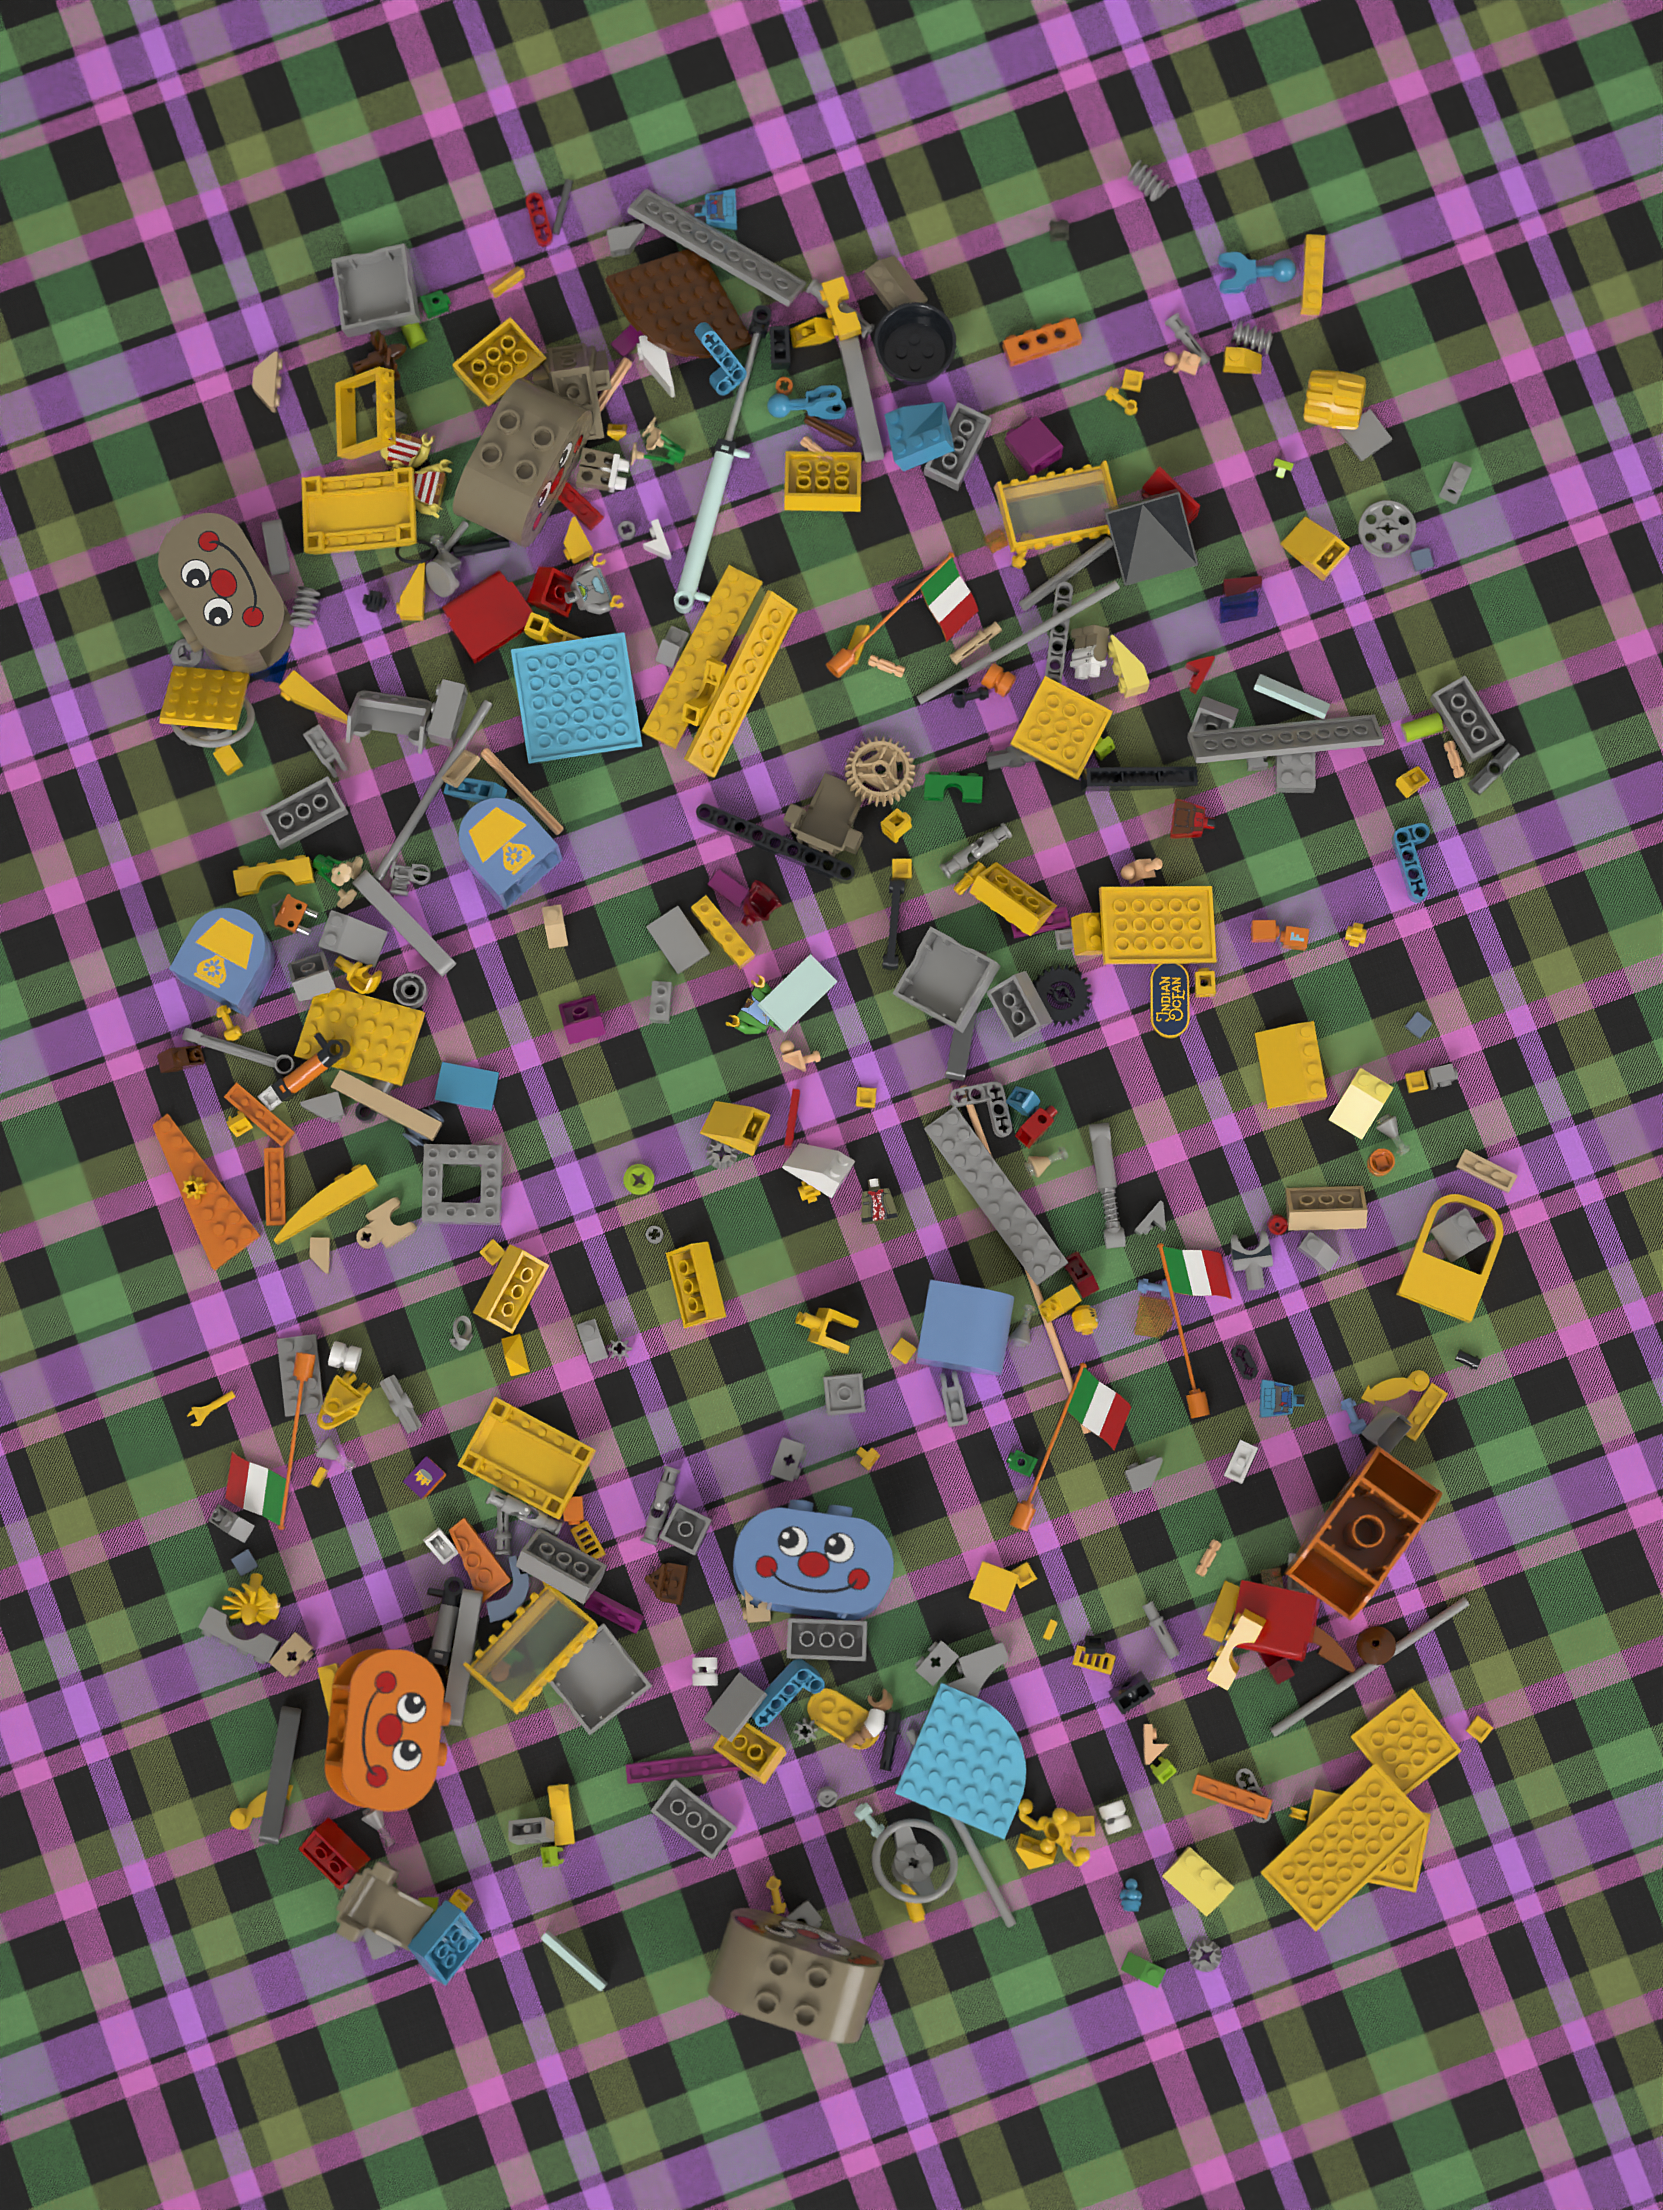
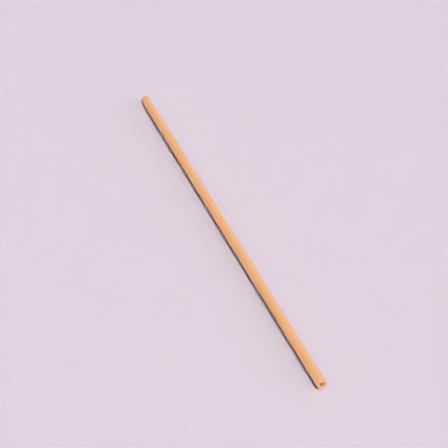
M974 1104L967 1105L966 1108L975 1133L991 1154ZM1025 1270L1036 1303L1039 1306L1044 1302L1039 1285L1035 1284ZM1042 1317L1070 1394L1074 1383L1052 1321L1047 1323L1045 1318ZM1081 1425L1084 1434L1091 1432Z

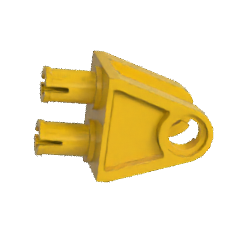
M818 1308L816 1316L807 1312L804 1314L799 1312L797 1314L795 1323L808 1327L811 1330L807 1341L848 1354L850 1346L826 1337L827 1332L825 1331L828 1322H831V1320L852 1328H857L859 1320L830 1308Z
M347 1371L342 1378L336 1375L317 1417V1423L320 1428L330 1430L355 1417L359 1413L366 1396L372 1392L371 1387L368 1386L365 1389L367 1383H362L357 1390L353 1388L351 1384L357 1378L354 1373L351 1377L349 1376L352 1373L351 1371ZM322 1416H330L332 1422L324 1423Z

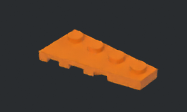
M463 1518L449 1529L457 1551L463 1560L465 1570L469 1574L473 1588L477 1591H483V1604L511 1582L512 1579L466 1518Z

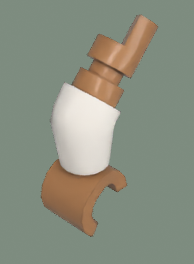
M885 1688L882 1690L883 1698L880 1702H877L872 1696H868L869 1704L873 1706V1709H870L867 1720L860 1727L861 1730H856L844 1740L848 1748L855 1743L861 1746L866 1742V1738L876 1737L884 1728V1711L889 1710L893 1704V1697Z

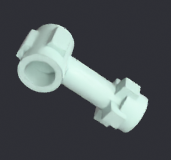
M866 1802L860 1804L853 1813L859 1821L864 1819L873 1830L870 1834L878 1838L881 1832L885 1830L884 1825H878L870 1815L873 1810Z

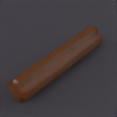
M806 415L804 419L805 424L849 447L855 445L856 437L816 416Z

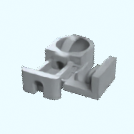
M394 861L390 873L393 879L390 894L408 897L407 885H410V882L419 885L426 884L431 878L429 868L423 864H412V867L396 865V861ZM419 868H424V869L427 870L428 872L416 871V870L419 869ZM414 874L427 876V878L423 881H418L414 878Z

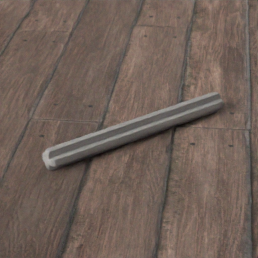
M1105 537L1019 602L1020 607L1027 611L1054 591L1059 583L1066 582L1113 546L1112 540L1109 537Z

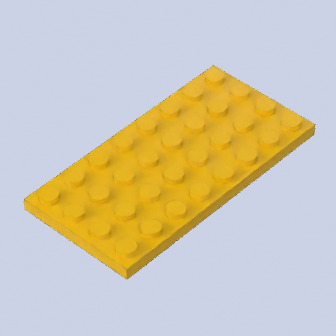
M1374 1763L1260 1873L1316 1932L1430 1821L1380 1767Z

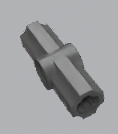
M1508 743L1468 783L1470 789L1480 796L1520 756L1518 750ZM1492 765L1496 766L1498 773H1492L1489 767Z
M1009 746L1005 750L986 753L989 770L1004 767L1016 768L1024 766L1029 762L1040 761L1013 746Z

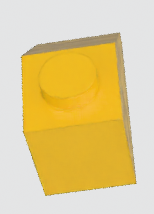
M816 317L791 328L792 347L818 345L834 339L835 336L831 327L833 325L832 320Z
M1225 348L1223 372L1261 374V354L1246 348Z
M576 517L571 519L564 540L565 549L563 550L566 559H571L573 564L594 554Z

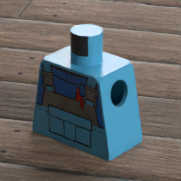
M735 189L705 195L706 205H694L695 217L706 216V224L709 226L737 230Z
M1268 1380L1260 1381L1259 1418L1290 1415L1293 1413V1406L1304 1407V1395L1293 1394L1292 1385Z

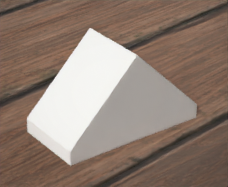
M437 1528L423 1539L443 1565L458 1554L455 1546L440 1528Z

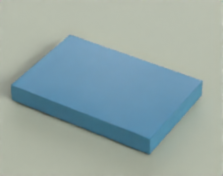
M442 1062L434 1100L492 1111L499 1072Z

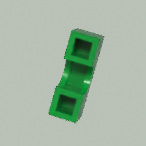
M940 772L925 774L924 801H943L945 790L949 787H956L962 792V802H982L983 777H979V774L969 773L967 776H960L959 773L955 772L948 773V775H940Z

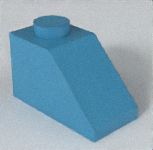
M1018 1086L1014 1088L1006 1100L1007 1104L1028 1117H1031L1038 1110V1105L1041 1102L1033 1091Z

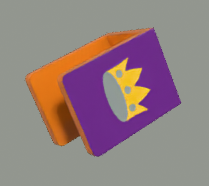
M425 1457L403 1482L424 1500L445 1478L446 1473L430 1458Z

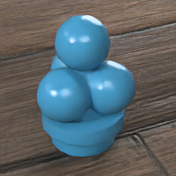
M1131 1878L1126 1881L1127 1889L1120 1892L1123 1911L1135 1912L1139 1911V1906H1141L1142 1894L1140 1891L1135 1890L1138 1884L1135 1879Z

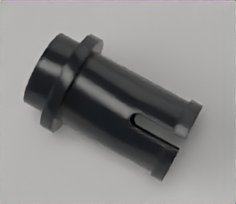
M1459 1350L1455 1361L1471 1367V1370H1477L1481 1359L1477 1355L1475 1357Z

